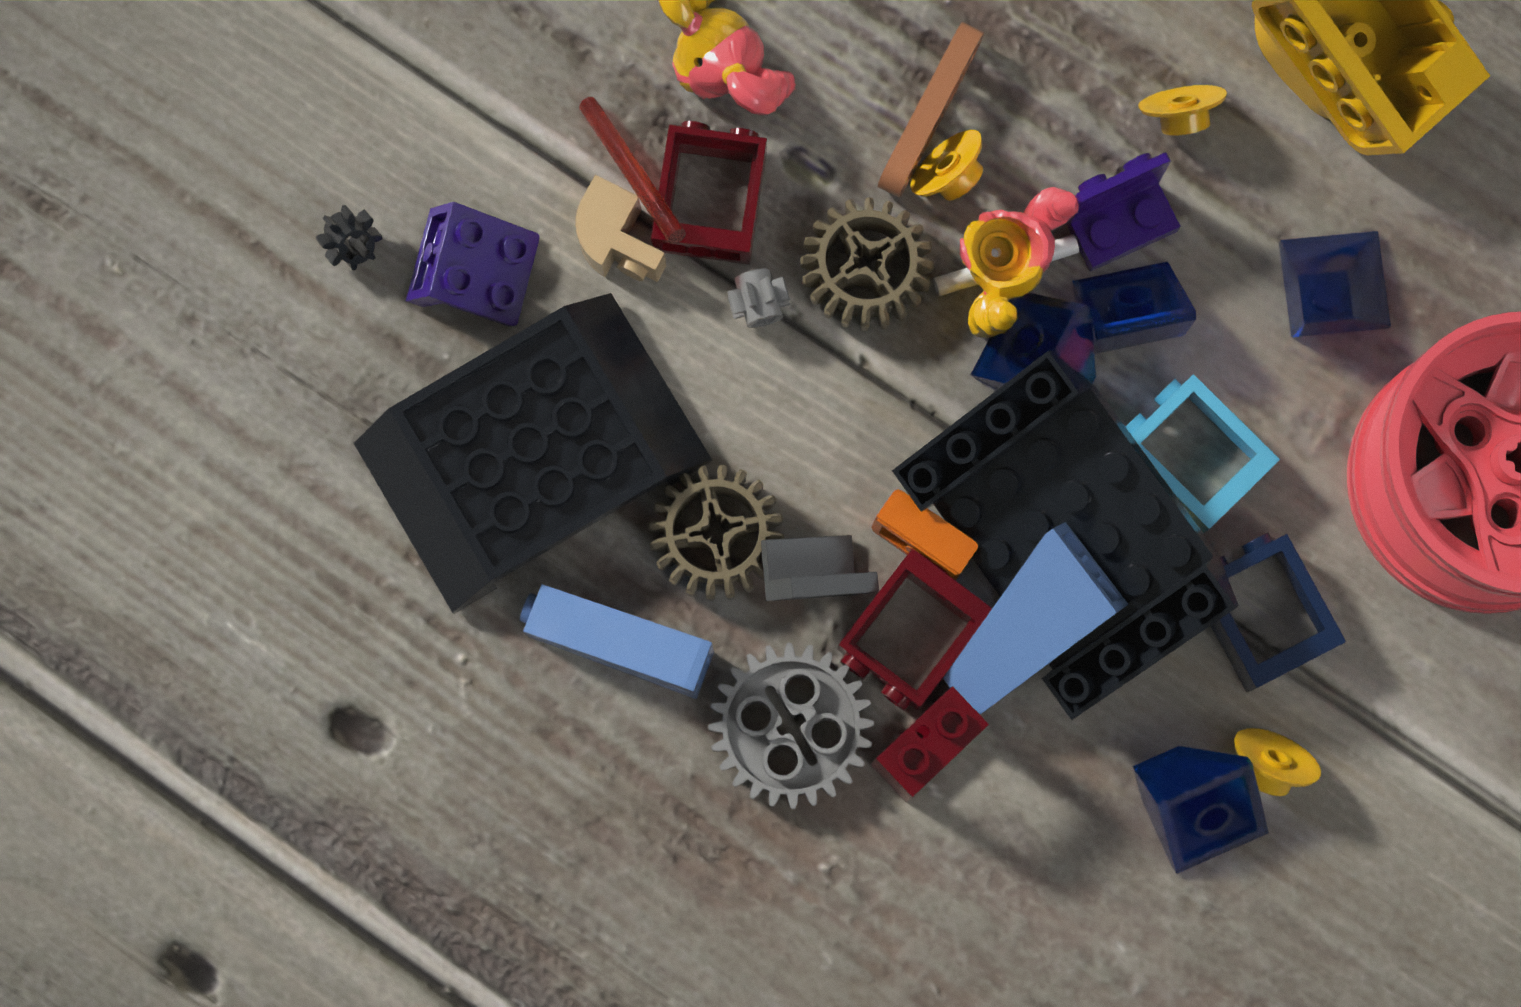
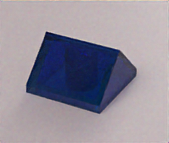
M1168 261L1072 281L1088 355L1181 337L1187 333L1196 321V310Z

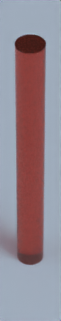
M585 98L579 105L580 111L670 244L679 243L684 239L686 231L596 98Z

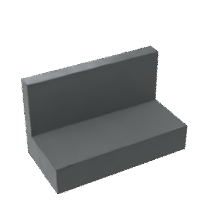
M852 535L761 541L766 602L852 596L879 592L877 572L855 573Z

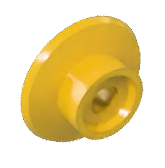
M1213 85L1183 86L1152 94L1141 100L1138 108L1147 116L1160 117L1163 134L1187 135L1205 130L1211 125L1209 110L1220 105L1225 100L1227 91L1222 87Z
M965 130L939 144L916 169L910 184L911 191L916 195L924 197L940 193L948 201L960 198L970 191L983 173L982 165L976 160L982 149L981 134L977 130Z
M1247 728L1236 733L1234 738L1235 749L1239 757L1245 762L1242 768V775L1257 790L1273 796H1285L1289 793L1291 787L1310 786L1320 779L1321 769L1316 759L1293 740L1278 733L1259 728Z

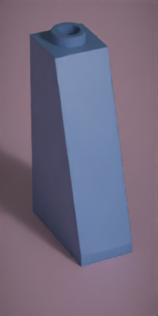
M1064 522L1043 536L943 679L949 686L948 690L953 686L981 715L1126 607L1128 603L1071 528Z
M541 584L537 595L532 593L528 595L520 615V621L526 623L523 632L530 638L694 699L698 698L714 655L712 642Z

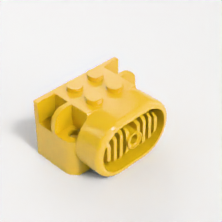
M1439 0L1252 1V9L1255 15L1256 39L1262 54L1271 67L1311 110L1330 120L1344 140L1363 155L1405 153L1490 77L1488 71L1455 26L1453 13L1448 6Z

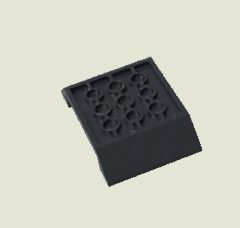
M611 293L569 304L556 310L388 408L354 442L356 449L453 614L497 589L494 582L658 485L667 481L671 486L680 481L679 476L687 473L690 475L697 471L699 467L712 462V458Z
M1052 350L1047 351L892 470L921 512L935 506L945 521L977 542L978 549L972 556V559L1000 597L1043 536L1054 527L1066 522L1128 603L1126 607L1049 663L1052 670L1041 678L1071 720L1239 606L1219 554L1096 386Z

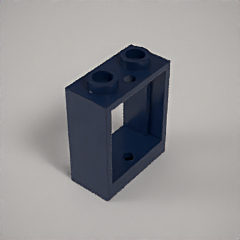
M1266 533L1241 546L1245 555L1231 563H1228L1224 555L1220 557L1229 579L1276 555L1318 632L1284 651L1257 663L1230 613L1212 624L1211 627L1246 692L1252 691L1346 642L1288 534L1272 540L1269 533Z

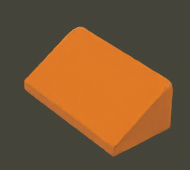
M899 489L895 490L877 514L871 527L873 532L906 555L913 548L955 581L978 549L976 541L928 508L921 512L912 498Z

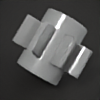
M761 268L740 274L734 279L737 289L728 291V300L734 319L745 316L747 327L757 328L773 324L783 318L781 307L790 305V297L784 277L773 280L770 269Z

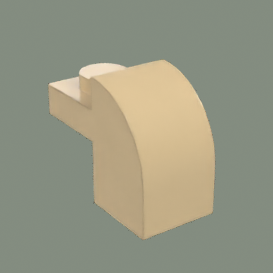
M594 175L580 201L575 220L577 237L586 261L597 273L606 277L613 262L616 261L619 263L617 268L627 276L638 281H643L646 276L658 282L667 266L665 253L628 235L641 212L639 196Z

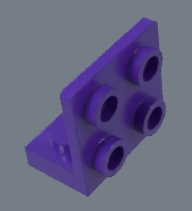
M1167 152L1152 158L1150 153L1139 155L1123 166V172L1108 179L1105 174H1099L1078 186L1079 192L1075 197L1079 203L1078 213L1067 221L1066 225L1071 235L1074 234L1076 237L1079 251L1090 272L1170 236L1180 229L1181 225L1159 185L1171 163Z
M454 201L430 208L406 302L420 307L443 303L508 327L516 326L519 321L540 239L539 234Z

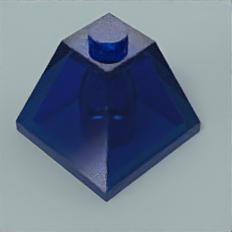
M1378 231L1279 241L1291 337L1388 329L1391 327Z
M1034 293L1009 299L1008 302H1011L1017 309V320L1004 333L989 338L970 374L976 380L998 390L1047 351L1052 350L1093 384L1096 378L1091 308L1086 304Z
M1177 746L1132 766L1142 802L1176 874L1269 833L1253 763L1246 756Z

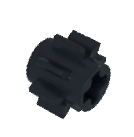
M342 205L341 212H337L330 217L324 215V233L316 236V240L323 249H328L325 257L333 266L338 265L343 259L354 271L357 269L358 264L364 263L368 259L374 260L376 258L373 253L375 242L382 240V235L375 227H371L374 219L366 210H362L355 216L346 205Z

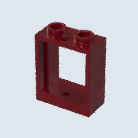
M684 121L681 123V126L669 124L651 235L652 247L669 254L750 265L767 157V138L758 137L759 134L745 128H732L727 133L710 130L708 125L696 121ZM681 153L752 163L741 231L670 222Z
M912 548L839 643L837 650L844 655L840 663L848 666L849 671L862 680L870 674L885 687L880 693L901 710L905 711L910 705L918 711L953 665L992 608ZM907 578L967 623L917 690L857 646L858 642Z
M952 686L872 762L871 766L906 802L913 798L989 724Z

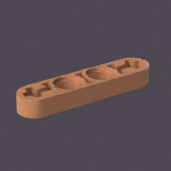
M964 22L960 24L880 177L878 188L898 198L902 196L982 42L984 32Z

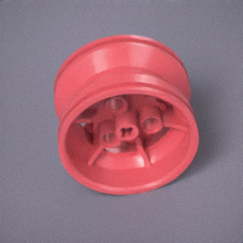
M1507 312L1487 316L1461 326L1440 339L1414 363L1390 380L1375 395L1363 412L1350 445L1347 461L1348 497L1354 520L1365 544L1382 567L1401 585L1416 595L1449 609L1481 614L1521 610V312ZM1494 372L1485 396L1459 382L1474 375ZM1423 423L1433 436L1435 446L1441 456L1417 472L1416 448ZM1456 424H1462L1472 432V446H1466L1458 441L1455 436ZM1493 505L1501 506L1509 515L1507 529L1501 528L1494 523L1491 517ZM1470 517V525L1477 537L1479 550L1458 539L1439 520Z

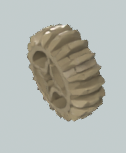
M871 197L865 199L864 209L857 211L853 200H847L845 202L846 215L844 216L834 207L828 209L827 217L831 225L819 220L814 222L813 231L818 237H806L804 240V248L812 254H806L800 258V267L811 271L802 277L803 286L809 288L818 287L810 295L812 304H820L828 299L829 302L824 309V316L826 318L833 317L840 310L843 312L841 326L848 328L851 324L852 316L860 317V328L862 331L869 330L870 318L877 317L881 329L888 328L889 312H892L896 319L900 321L905 320L908 313L903 303L913 308H918L921 305L922 298L916 291H928L931 285V281L922 274L933 272L934 261L923 258L931 252V242L916 241L923 234V226L915 224L906 228L905 226L910 219V212L904 210L896 218L891 216L893 203L890 200L883 204L882 212L873 210L874 200ZM859 231H876L885 234L887 237L880 241H869ZM840 239L845 246L844 252L849 260L840 267L839 274L831 278L827 270L826 258L830 249ZM902 251L906 258L908 273L901 285L894 290L889 283L890 276L886 271V267L894 261V256ZM859 257H863L867 262L875 259V271L871 272L867 266L858 269ZM855 287H865L875 297L880 296V298L861 299L853 297L842 290L844 289L847 292Z
M719 465L717 470L718 479L709 480L706 466H701L698 468L701 482L693 484L687 473L679 476L681 484L685 489L681 494L670 485L665 487V495L673 502L671 506L663 502H655L653 506L654 511L666 519L665 521H650L649 531L655 534H663L664 537L653 540L649 545L652 552H668V554L656 562L660 571L667 570L674 565L677 567L669 578V582L673 586L678 585L687 576L690 578L686 587L687 595L694 596L701 583L706 585V600L713 601L716 596L715 586L724 585L725 596L728 600L735 598V590L732 583L740 581L743 589L750 593L754 590L753 583L748 576L750 573L753 572L758 578L764 580L763 565L760 563L762 561L761 541L784 539V534L769 531V528L783 523V516L781 513L766 515L765 512L776 504V498L774 495L766 496L760 500L756 498L764 488V484L760 480L753 482L748 489L744 488L747 477L746 471L740 469L736 473L734 481L731 482L727 481V466ZM716 495H726L739 500L749 508L754 517L744 518V516L731 517L721 511ZM701 498L704 513L702 519L698 524L686 528V532L675 534L677 522L683 511L691 503ZM710 510L714 511L716 522H721L722 528L726 525L730 528V531L723 534V556L719 555L717 544H712L711 537L706 541L702 536L710 532ZM759 532L757 544L751 555L742 564L732 569L729 555L731 546L737 540L746 538L747 534ZM689 547L690 550H707L715 560L717 572L705 571L693 566L680 554L678 549Z

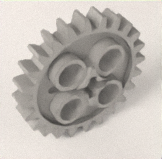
M787 643L784 657L777 658L774 650L769 645L766 646L765 662L760 663L753 655L748 654L747 662L750 670L747 673L735 667L730 669L733 678L737 682L734 687L727 684H719V691L728 699L726 703H711V710L723 716L722 721L708 725L709 731L723 734V739L716 742L711 748L713 752H728L729 757L719 767L721 771L737 768L739 772L732 783L735 788L747 780L752 783L750 799L754 800L762 790L769 792L770 807L776 805L780 795H787L790 808L795 809L798 795L805 794L811 806H816L817 790L822 788L828 796L833 798L836 796L833 781L836 778L847 785L853 782L845 768L848 765L863 768L865 763L855 754L856 749L871 748L872 742L861 737L860 731L872 728L874 721L860 718L859 712L868 708L871 702L865 699L855 700L853 695L861 688L863 683L861 680L849 684L845 683L843 679L849 670L848 666L843 665L836 671L829 668L832 661V653L828 652L818 662L813 660V645H808L802 657L795 656L792 643ZM794 678L808 680L814 688L813 698L808 703L802 705L792 703L785 694V687L790 680ZM771 686L775 689L791 718L794 719L801 716L804 719V723L800 726V734L817 758L816 765L811 766L808 764L790 733L783 736L778 733L777 730L782 726V718L765 693L767 687ZM761 704L769 710L771 721L765 729L751 731L743 725L741 716L744 709L749 705ZM830 721L836 724L841 733L840 741L836 746L821 748L815 744L811 731L818 722ZM787 747L796 754L797 766L792 773L778 775L769 768L768 757L774 749Z

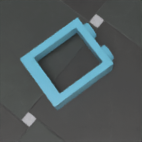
M1193 374L1183 385L1174 379L1154 399L1160 407L1148 419L1139 413L1126 428L1201 531L1205 533L1280 459ZM1187 398L1250 458L1204 505L1141 444Z

